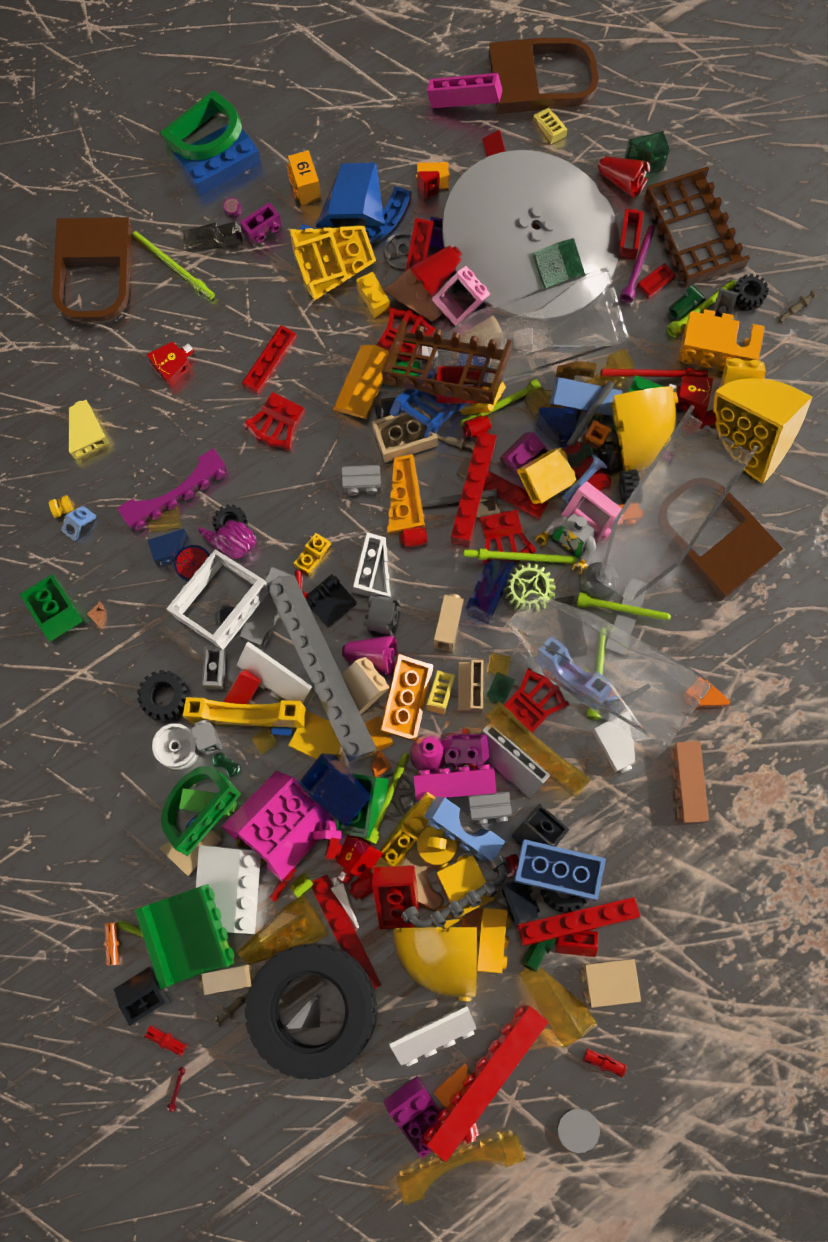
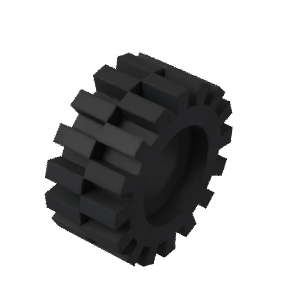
M746 274L743 278H739L733 292L738 293L736 305L740 303V308L745 306V310H748L749 307H751V310H754L755 307L758 309L764 303L769 287L766 288L768 284L767 282L763 283L765 280L763 277L758 279L760 275L756 274V277H753V274H750L748 277ZM746 287L755 289L757 296H747L744 293V289Z
M637 469L621 471L619 487L623 504L640 503L642 490Z
M227 504L226 508L221 506L220 511H215L216 516L213 515L214 521H212L215 532L223 526V522L227 517H235L238 522H242L248 527V520L244 511L240 507L237 508L236 505L232 504V507Z

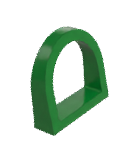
M212 90L159 133L167 147L188 160H204L228 149L239 137L242 122L234 106ZM217 112L229 118V125L226 131L210 143L190 145L182 141Z
M211 766L195 768L183 776L168 795L161 814L162 830L173 848L189 856L238 799L241 793L223 773ZM213 779L219 787V791L181 834L176 824V813L181 801L183 788L190 789L201 780Z

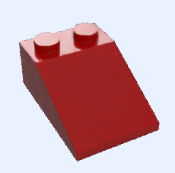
M415 865L374 867L372 888L380 929L417 928L411 923H405L401 916L406 909L413 906L419 912Z

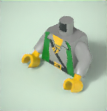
M572 514L569 518L566 516L557 517L546 527L545 532H541L536 537L535 541L540 537L543 538L544 542L541 546H544L549 540V535H552L551 538L576 557L581 558V561L572 567L574 571L580 566L581 571L579 574H581L587 567L586 562H589L596 550V542L593 537L594 528L587 524L586 518L578 517L575 514Z

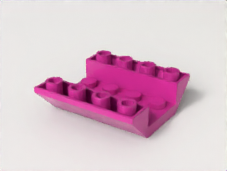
M275 771L221 828L235 840L241 838L268 863L266 868L282 881L318 843L319 840H313V831H318L319 822L334 820L323 802L293 776Z

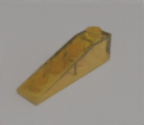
M302 895L281 909L237 952L249 965L270 959L274 957V954L291 947L316 943L326 937L328 932L315 908Z
M539 967L537 972L526 968L519 973V976L545 1019L549 1022L548 1024L562 1047H568L598 1025L587 1006L541 967Z

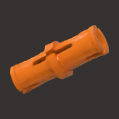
M117 923L104 924L105 942L103 943V947H106V966L118 965V946H120V941H118Z

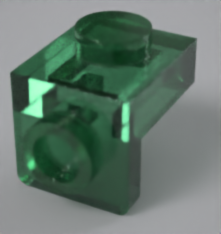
M497 672L486 696L495 704H504L515 679Z

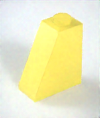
M87 400L78 401L69 407V452L75 460L109 444Z

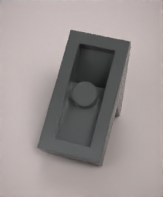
M720 288L712 311H715V316L722 317L723 313L731 314L738 293Z

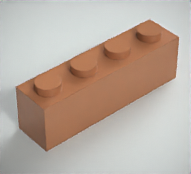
M701 741L676 742L673 748H671V758L675 760L673 778L677 780V788H675V798L679 800L677 818L681 820V825L706 823L709 821Z

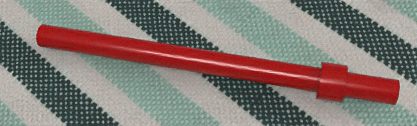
M685 368V370L601 369L600 375L614 377H635V375L639 377H708V371L695 370L694 368Z

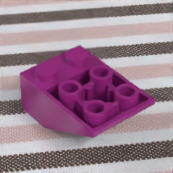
M526 432L499 458L509 471L522 482L517 469L549 450L534 432Z
M416 1076L383 1100L390 1116L422 1159L431 1152L421 1143L424 1139L423 1135L429 1127H433L438 1121L436 1118L441 1110L421 1080Z

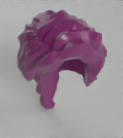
M227 521L225 526L220 527L214 533L203 527L199 528V533L220 553L230 559L242 558L252 551L256 544V537L253 531L242 522Z

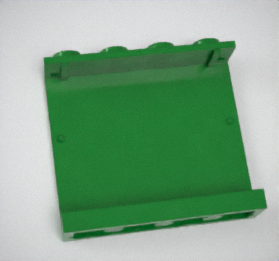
M209 884L135 909L160 990L174 983L222 967L226 968L234 963V952L229 947L227 941L228 934L222 926L220 920L221 913L215 905V895L212 888L210 889Z

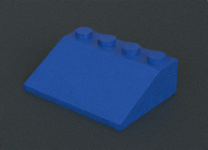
M229 124L190 145H203L216 140L226 131ZM241 129L237 140L228 149L214 157L204 160H188L176 152L173 153L199 195L261 163L259 150L243 129Z

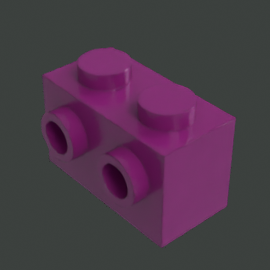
M270 202L240 221L242 233L252 245L262 242L265 237L271 233H276L282 227L280 215Z
M449 734L443 739L445 763H452L454 766L471 763L473 766L482 765L490 757L487 734Z

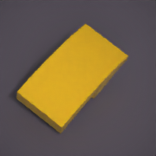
M315 533L305 545L304 551L293 563V567L301 570L302 573L309 577L329 549L331 542Z

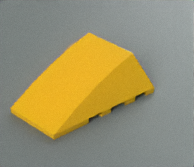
M364 226L289 230L294 256L305 287L314 301L376 262Z

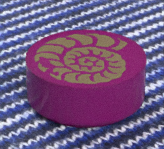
M230 197L223 203L226 215L234 217L240 214L242 207L237 198Z

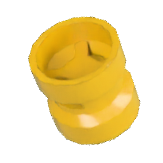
M68 495L62 496L58 500H49L50 510L54 518L73 511Z

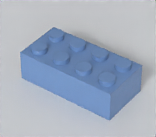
M524 839L514 882L596 901L599 896L606 858Z

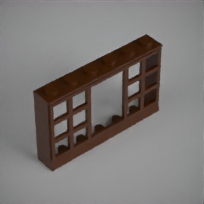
M708 166L649 185L644 195L646 204L651 208V216L658 224L659 234L664 237L665 247L672 255V263L679 271V279L681 282H684L685 287L736 269L745 268L750 259L749 255L741 256L743 245L742 243L736 244L734 240L736 230L734 227L729 229L727 225L729 215L727 212L722 213L720 210L722 200L720 197L715 198L713 195L715 185L713 182H707ZM695 183L699 193L688 196L684 186ZM680 188L684 198L672 202L668 191ZM664 193L668 203L658 206L654 196ZM702 197L706 207L694 211L690 201ZM686 202L690 213L679 216L675 205ZM670 207L675 218L665 221L661 210ZM708 211L720 238L678 251L667 225ZM722 242L726 252L715 256L710 245ZM706 247L710 258L699 261L695 250ZM690 252L695 263L685 266L681 255ZM729 256V262L719 265L718 259ZM713 261L714 267L703 270L701 265ZM698 268L699 272L689 275L688 269Z
M402 320L381 371L383 384L494 405L502 377L512 353L511 340L507 339L504 350L497 349V342L494 339L489 340L488 347L480 346L477 336H471L469 344L461 342L460 334L457 332L453 333L451 340L443 339L440 329H435L433 337L426 336L422 326H417L415 333L407 332L406 321ZM403 342L416 345L413 353L400 351ZM420 345L433 348L430 357L417 354ZM437 349L469 354L459 384L426 378ZM398 356L411 358L407 367L395 365ZM473 356L485 357L484 366L471 365ZM415 359L428 361L425 370L412 368ZM491 359L500 360L497 369L488 368ZM468 369L482 371L479 381L466 378ZM392 370L405 371V374L392 372ZM486 372L495 374L493 383L483 382ZM410 373L421 374L422 377L412 376V375H409V374H410ZM463 383L473 384L477 386L476 388L464 386ZM481 386H483V387H489L490 390H485V389H480V388H481Z

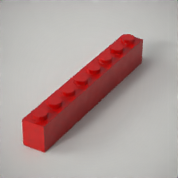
M523 1005L516 1009L513 1014V1020L502 1028L501 1036L490 1044L487 1055L478 1060L475 1071L464 1079V1086L459 1092L457 1091L452 1095L449 1106L438 1114L436 1118L438 1121L424 1133V1139L421 1143L440 1160L448 1161L549 1023L531 1006Z

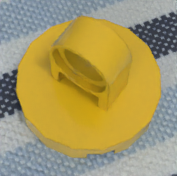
M429 826L420 833L417 840V850L420 857L426 863L443 865L454 857L457 850V840H450L444 836L445 832L442 829L437 830Z

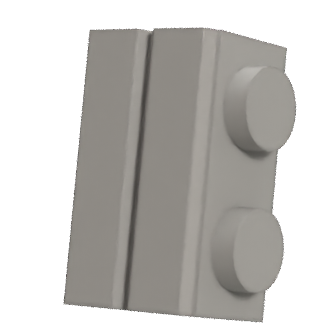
M380 465L342 467L343 492L350 496L358 495V492H366L368 495L377 494L378 491H381Z
M206 646L204 647L205 657L203 659L201 685L207 690H224L227 651L225 648L222 650L219 647Z
M203 720L194 724L195 727L191 731L200 752L207 756L223 748L218 738V733L210 722Z
M509 792L475 795L468 798L471 822H476V825L488 824V820L495 819L496 823L508 822V818L512 817Z

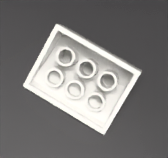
M199 845L196 888L209 884L210 889L212 888L215 895V905L221 913L220 920L222 926L227 932L255 934L261 856L252 848Z
M465 1004L391 1040L389 1045L400 1065L406 1064V1067H409L418 1062V1057L425 1055V1058L437 1053L436 1048L442 1045L445 1049L456 1043L455 1039L461 1036L463 1039L474 1035L473 1030L477 1028Z

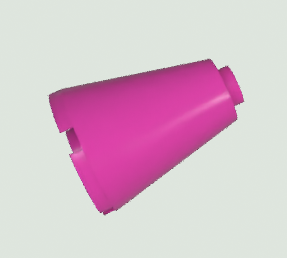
M384 636L350 641L343 646L342 657L350 663L366 657L373 663L377 672L392 675L396 663L393 662L394 656H397L398 652L397 640L393 638L394 636Z
M427 734L420 736L413 742L410 748V759L417 770L429 769L430 772H438V768L445 767L447 763H445L442 738Z

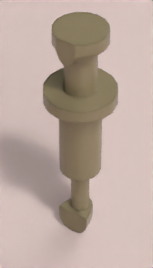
M812 290L807 297L801 296L799 298L800 301L790 307L787 313L780 316V320L783 322L788 315L796 313L803 307H808L809 301L818 298L816 292Z
M437 434L438 440H443L446 444L459 446L461 450L464 447L472 448V451L474 450L475 441L467 442L465 437H462V439L449 436L444 438Z
M248 992L243 997H238L226 1009L222 1008L224 1012L219 1017L213 1019L219 1027L222 1026L221 1023L227 1017L233 1018L231 1015L244 1004L243 1002L247 998Z

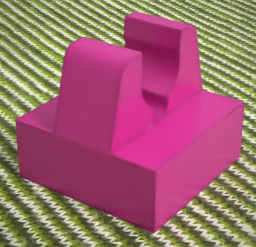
M320 821L318 831H313V840H330L331 837L341 839V831L336 830L335 821Z

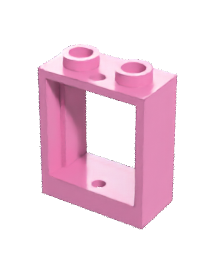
M465 266L444 285L432 300L457 327L490 293L475 277L474 273ZM457 280L476 299L466 311L447 292Z
M585 482L578 488L562 516L569 518L572 514H575L578 517L586 518L587 524L594 528L593 537L595 542L598 543L602 538L606 540L611 534L612 530L610 528L611 526L615 527L620 521L621 517L619 515L623 509L589 482ZM585 497L610 516L603 528L578 509Z

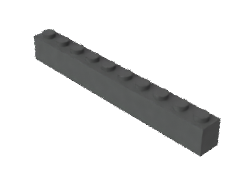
M295 576L277 577L267 585V589L348 762L363 759L377 750Z

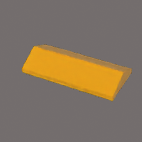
M375 344L360 346L333 407L334 411L367 419L383 382L381 371L388 356V350Z
M397 654L380 731L415 741L417 739L433 665Z

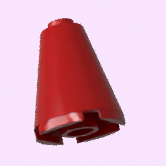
M605 156L600 159L598 169L601 175L629 196L635 197V195L638 196L647 182L648 178L645 175L646 172H650V164L642 160Z
M449 245L415 263L410 270L416 279L420 280L425 290L434 296L461 262L460 256L462 253L456 246L452 247Z

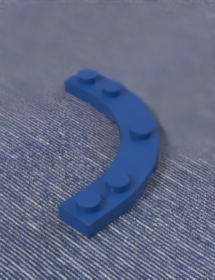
M395 186L383 210L385 226H364L371 245L384 238L398 224L410 201L412 191ZM302 224L300 230H305L313 227Z

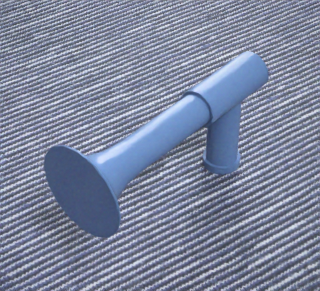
M592 455L593 462L589 469L570 489L566 488L560 492L561 495H564L562 499L566 503L571 501L578 488L587 482L597 470L601 468L607 469L602 460Z

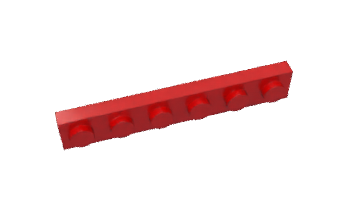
M328 874L312 881L313 885L311 888L341 950L347 952L351 957L353 956L369 975L368 977L372 981L374 989L381 986L382 984L344 907L331 890L334 886Z
M635 897L519 924L517 927L522 945L527 946L639 919L641 916Z

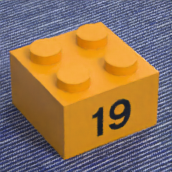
M309 150L288 156L289 164H286L290 184L293 186L295 200H299L301 206L322 201L319 180Z

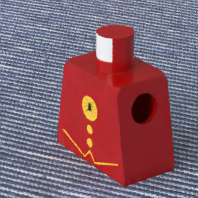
M170 342L148 353L147 357L152 366L171 388L191 368L187 357L193 354L194 350L188 343L179 349L174 342Z
M684 376L680 386L670 384L669 387H673V392L677 393L678 403L676 407L705 417L714 378Z
M348 835L341 848L340 855L336 859V862L344 868L338 878L346 884H349L354 875L364 879L383 853L361 837Z

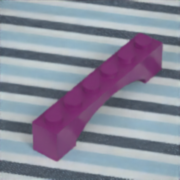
M213 448L198 457L199 463L193 473L180 486L169 493L144 501H135L132 498L119 506L117 509L131 531L141 530L149 521L157 520L165 511L176 508L181 501L192 498L197 491L204 490L213 481L225 477L228 470L216 450Z

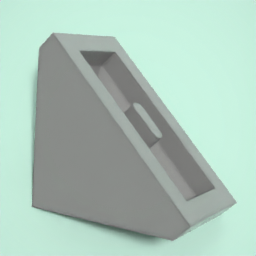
M317 994L314 995L286 1027L288 1029L320 1027V997Z

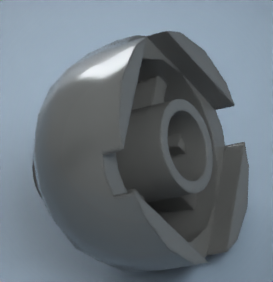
M596 562L583 570L579 579V587L583 593H587L591 598L605 601L614 595L618 587V576L610 565L604 562Z

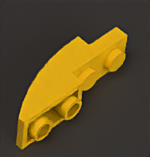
M426 792L417 804L414 803L382 846L380 851L383 855L380 859L390 866H395L418 840V835L428 825L429 820L424 815L435 799L432 794Z

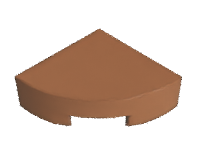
M100 601L85 614L99 629L102 628L106 620V610Z

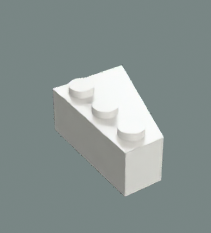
M371 533L366 534L351 589L352 593L367 597H375L377 595L391 598L386 537Z

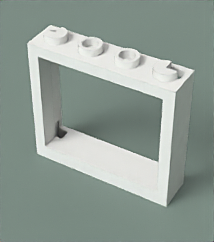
M215 549L207 557L204 564L194 573L190 581L183 586L181 592L172 600L167 610L174 618L224 650L269 594L268 584L259 576ZM223 565L253 584V586L217 631L211 634L184 616L183 613Z

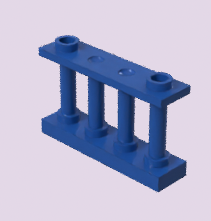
M430 369L426 378L434 379V373L436 372ZM406 389L394 400L389 414L396 417L401 412H405L428 427L424 434V437L427 438L432 433L435 434L441 424L454 412L461 410L465 403H450L449 405L437 403L436 396L431 393ZM418 397L425 398L429 402L433 403L434 405L442 409V411L439 412L435 410L434 408L420 400ZM414 404L421 410L425 411L426 413L434 417V419L430 420L429 418L419 413L409 405Z

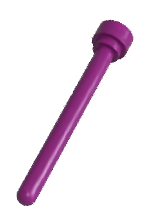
M653 225L648 226L628 285L621 291L620 299L628 303L634 301L636 295L634 287L655 230Z

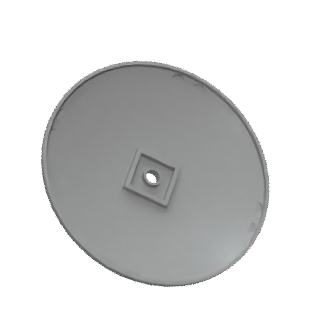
M513 150L497 153L477 162L455 183L443 213L442 236L444 247L449 245L452 247L456 246L462 253L460 256L462 260L455 268V273L467 266L490 293L483 302L507 315L529 320H549L573 314L586 307L601 294L610 281L617 265L620 245L619 230L609 201L587 174L571 163L547 153ZM531 224H538L540 226V229H533Z

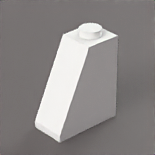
M627 711L594 728L592 731L615 773L620 771L622 774L631 770V765L635 762L632 718L630 711Z

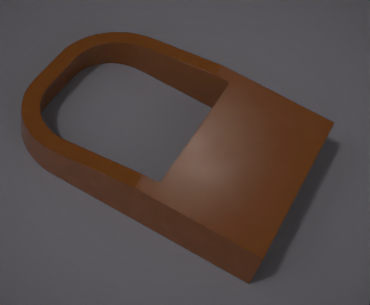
M531 38L489 43L491 73H498L502 87L500 102L495 103L497 114L580 106L590 101L597 91L599 75L596 57L591 48L578 39ZM558 52H575L580 54L588 63L591 85L586 90L578 93L540 94L533 55Z
M129 217L57 218L53 300L59 312L65 318L76 322L107 321L115 318L125 309L129 298L132 224ZM120 266L119 294L114 304L107 309L99 311H74L67 308L63 304L66 267Z
M696 478L685 482L663 501L658 511L657 522L662 535L722 601L783 550L779 543L727 489L711 479ZM692 489H705L712 492L741 523L702 556H699L670 527L666 516L668 507Z

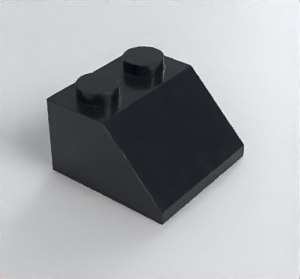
M539 803L511 837L521 846L525 839L556 847L570 830Z
M512 881L500 887L514 926L538 917L537 913L540 912L536 900L532 901L530 893H533L531 886Z

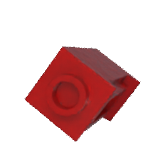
M625 209L618 258L636 260L644 211ZM627 225L636 226L633 249L624 248Z

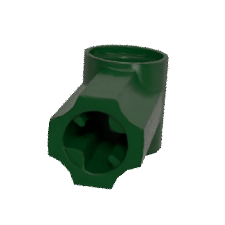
M691 285L685 290L682 297L669 306L670 315L674 319L680 320L688 312L704 302L706 297L695 285Z
M556 939L531 944L521 964L530 971L537 972L546 953H549Z

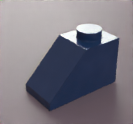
M184 528L148 540L153 560L157 566H168L171 562L176 561L188 539V534Z

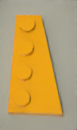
M409 454L394 457L393 483L390 496L391 504L387 527L388 534L402 532V529L425 527L414 456Z

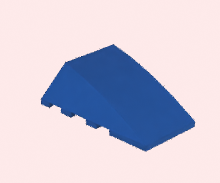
M376 162L341 164L317 220L316 227H334V220L338 218H365L368 226H385Z

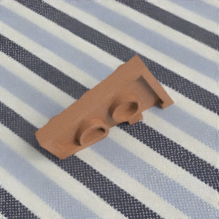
M408 269L389 285L384 292L417 314L424 316L425 319L432 323L443 312L432 300L434 296L425 290L420 280L418 281L412 271Z

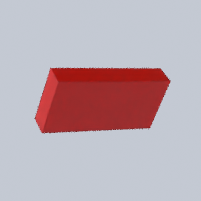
M663 263L638 282L637 288L649 299L672 282L677 275L666 263Z

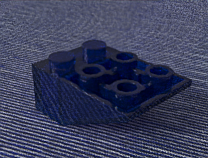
M322 753L298 782L311 799L345 826H348L371 798L366 789L338 757L333 754Z

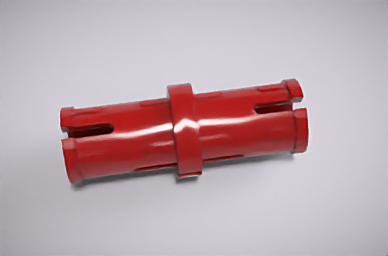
M152 1025L149 1026L147 1033L144 1035V1038L160 1045L159 1048H165L179 1057L182 1056L183 1050L187 1047L186 1044L172 1038L171 1034H165Z
M590 1049L586 1050L583 1058L584 1062L600 1068L601 1071L605 1072L606 1070L623 1078L627 1069L626 1064L611 1059L609 1055L604 1056Z

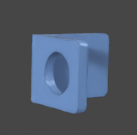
M81 506L65 516L61 530L72 540L76 541L81 527L95 520L96 515L86 507ZM68 524L74 527V534L69 531Z

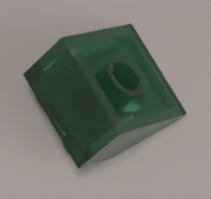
M664 131L629 139L624 158L648 162L650 164V172H646V174L659 173L664 170L670 151Z
M574 238L557 242L533 253L544 289L577 280L585 274Z

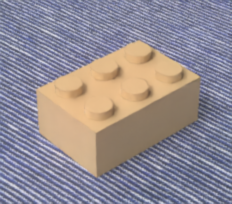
M418 407L413 408L431 420L428 413ZM401 412L396 417L390 415L372 421L373 432L384 463L394 460V457L414 454L438 446L437 434L432 433L429 437H424L428 427L405 412Z

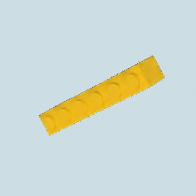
M186 697L183 717L190 724L206 720V722L214 725L304 728L306 708L301 701L286 700L272 704H234L207 700L205 698Z

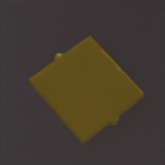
M179 504L176 508L172 510L167 509L161 513V517L157 520L149 521L150 533L158 531L167 532L168 530L181 528Z

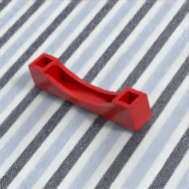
M478 431L451 534L452 544L470 547L484 485L496 447L497 435Z

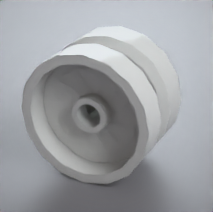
M182 724L163 726L153 739L152 750L154 756L169 769H187L199 757L200 751L197 748L192 731Z

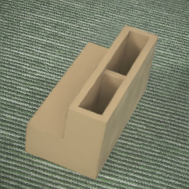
M484 660L458 663V712L482 713Z

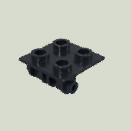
M333 574L309 592L306 600L327 627L357 602Z

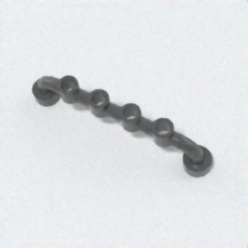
M502 855L494 858L489 865L494 872L499 871V876L496 879L489 880L481 888L468 892L465 897L451 902L445 909L432 913L426 920L418 919L420 914L415 906L406 909L401 914L405 923H411L417 928H426L432 925L439 928L446 923L444 918L449 915L457 918L464 913L462 908L469 904L471 908H474L482 902L480 897L487 894L488 897H493L499 892L497 887L501 886L507 878V870L505 868L507 861Z

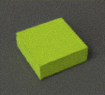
M304 873L289 887L299 898L313 883Z

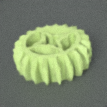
M527 563L526 568L520 564L519 570L513 568V574L508 573V579L504 581L506 587L503 588V592L507 593L505 599H511L508 603L509 606L516 604L514 607L515 611L519 607L522 608V614L525 613V610H528L529 615H532L533 609H535L536 613H540V607L545 610L547 608L546 604L552 603L550 598L555 596V593L552 591L556 589V586L551 585L554 583V579L549 578L550 572L543 573L544 567L538 570V564H534L533 568H530V563ZM523 576H533L530 580L520 579ZM539 580L544 585L545 594L537 587ZM514 584L518 585V588L522 591L520 598L514 591ZM533 584V589L526 593V588ZM528 598L539 599L535 602H526Z

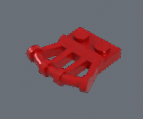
M390 307L388 326L378 341L377 346L390 351L398 328H393L394 317L403 318L402 320L406 321V325L410 320L415 322L410 333H415L417 326H422L426 331L424 334L433 337L436 328L431 327L424 316H417L411 310H395L394 307ZM403 342L400 351L413 353L416 345ZM403 356L397 357V359L404 362L410 361L411 359Z
M272 392L264 406H262L261 411L251 419L246 420L243 427L254 435L255 440L263 441L271 448L274 446L290 450L293 430L305 412V408ZM265 416L268 417L261 430H258L255 424ZM272 422H278L279 424L272 436L266 435ZM284 427H288L286 440H279L278 437Z
M517 509L480 517L485 539L484 549L489 551L490 542L495 541L497 550L504 552L501 539L508 538L511 552L532 554L536 552L535 547L529 542L522 531ZM514 536H518L525 546L519 552L516 548ZM487 558V560H483L482 563L487 564V562L501 564L503 566L507 565L508 562L514 561L515 563L520 562V560Z
M527 668L520 688L502 708L532 734L549 715L569 707L570 704L561 693L560 686L554 685L547 675H541L533 672L531 668ZM528 679L538 681L539 683L527 695L524 690ZM545 686L550 692L537 704L532 698ZM554 695L559 705L545 711L542 707Z

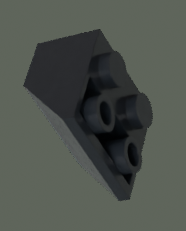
M150 966L114 988L118 1006L129 1026L137 1024L170 1003L164 990H160L157 978Z

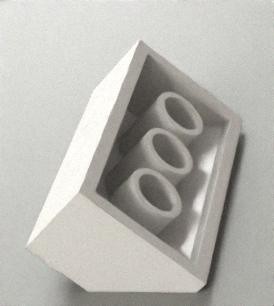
M247 642L237 663L240 669L239 673L248 670L261 680L258 687L262 690L266 687L271 691L270 695L276 700L301 701L306 707L315 695L313 687L257 647Z

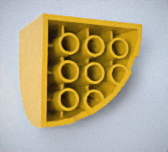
M761 378L739 379L721 386L715 391L713 412L716 413L717 421L715 425L718 435L727 452L734 461L738 460L745 467L743 470L747 474L764 484L778 467L797 436L808 411L812 396L782 382Z
M673 387L651 388L613 396L611 406L618 443L622 448L621 455L624 470L637 469L638 472H641L654 464L666 451L673 437L676 422L675 404L678 403L677 393L673 392Z
M477 927L393 929V943L397 958L404 971L413 981L430 992L458 997V1001H471V997L476 996Z

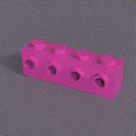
M498 73L430 79L427 94L432 108L494 104L500 102L502 87Z
M489 764L478 765V768L470 769L469 766L457 767L458 770L452 771L449 768H438V772H430L429 769L418 770V774H414L416 800H421L426 792H429L434 797L440 796L445 798L496 793L494 767H490Z

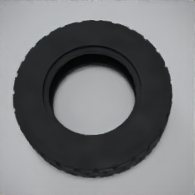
M319 943L291 947L267 961L258 971L251 983V987H249L250 990L247 994L245 1007L247 1032L250 1034V1040L254 1048L256 1047L258 1050L257 1053L261 1058L266 1060L267 1064L275 1070L278 1069L282 1074L308 1080L334 1075L350 1065L368 1044L377 1019L375 989L365 969L347 952L334 946ZM318 975L326 978L337 987L342 995L345 1005L344 1023L338 1035L327 1043L321 1045L300 1043L286 1032L279 1016L281 995L285 987L298 976Z

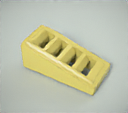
M550 108L533 116L551 144L567 136L565 125Z
M436 671L427 701V711L445 715L456 675ZM439 679L446 680V681H450V682H449V684L443 683V682H439ZM437 687L445 688L447 691L437 689ZM436 694V695L444 696L445 699H444V698H440V697H436V696H434V695Z

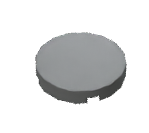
M581 1108L571 1109L565 1112L559 1119L557 1131L563 1146L575 1153H585L593 1149L598 1142L600 1129L596 1118L589 1111Z

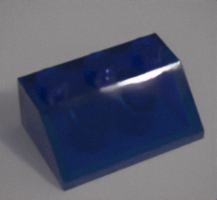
M492 559L490 565H485L482 572L484 575L482 582L478 580L474 589L476 592L475 597H470L466 606L469 616L489 624L509 580L508 576L513 572V562Z

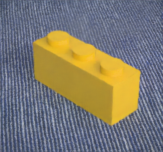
M482 908L477 971L502 973V969L507 967V957L504 956V948H508L509 936H506L505 933L506 927H510L511 915H507V910Z

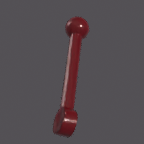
M184 1067L178 1069L179 1075L172 1100L167 1105V1110L170 1112H174L176 1109V1097L182 1076L186 1073Z

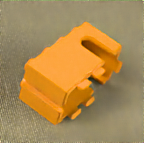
M704 309L703 314L691 311L683 330L678 361H682L685 364H698L704 368H717L723 371L726 359L759 360L765 327L752 324L750 338H745L744 346L740 347L736 343L740 321L733 320L734 315L723 313L722 317L715 316V311Z

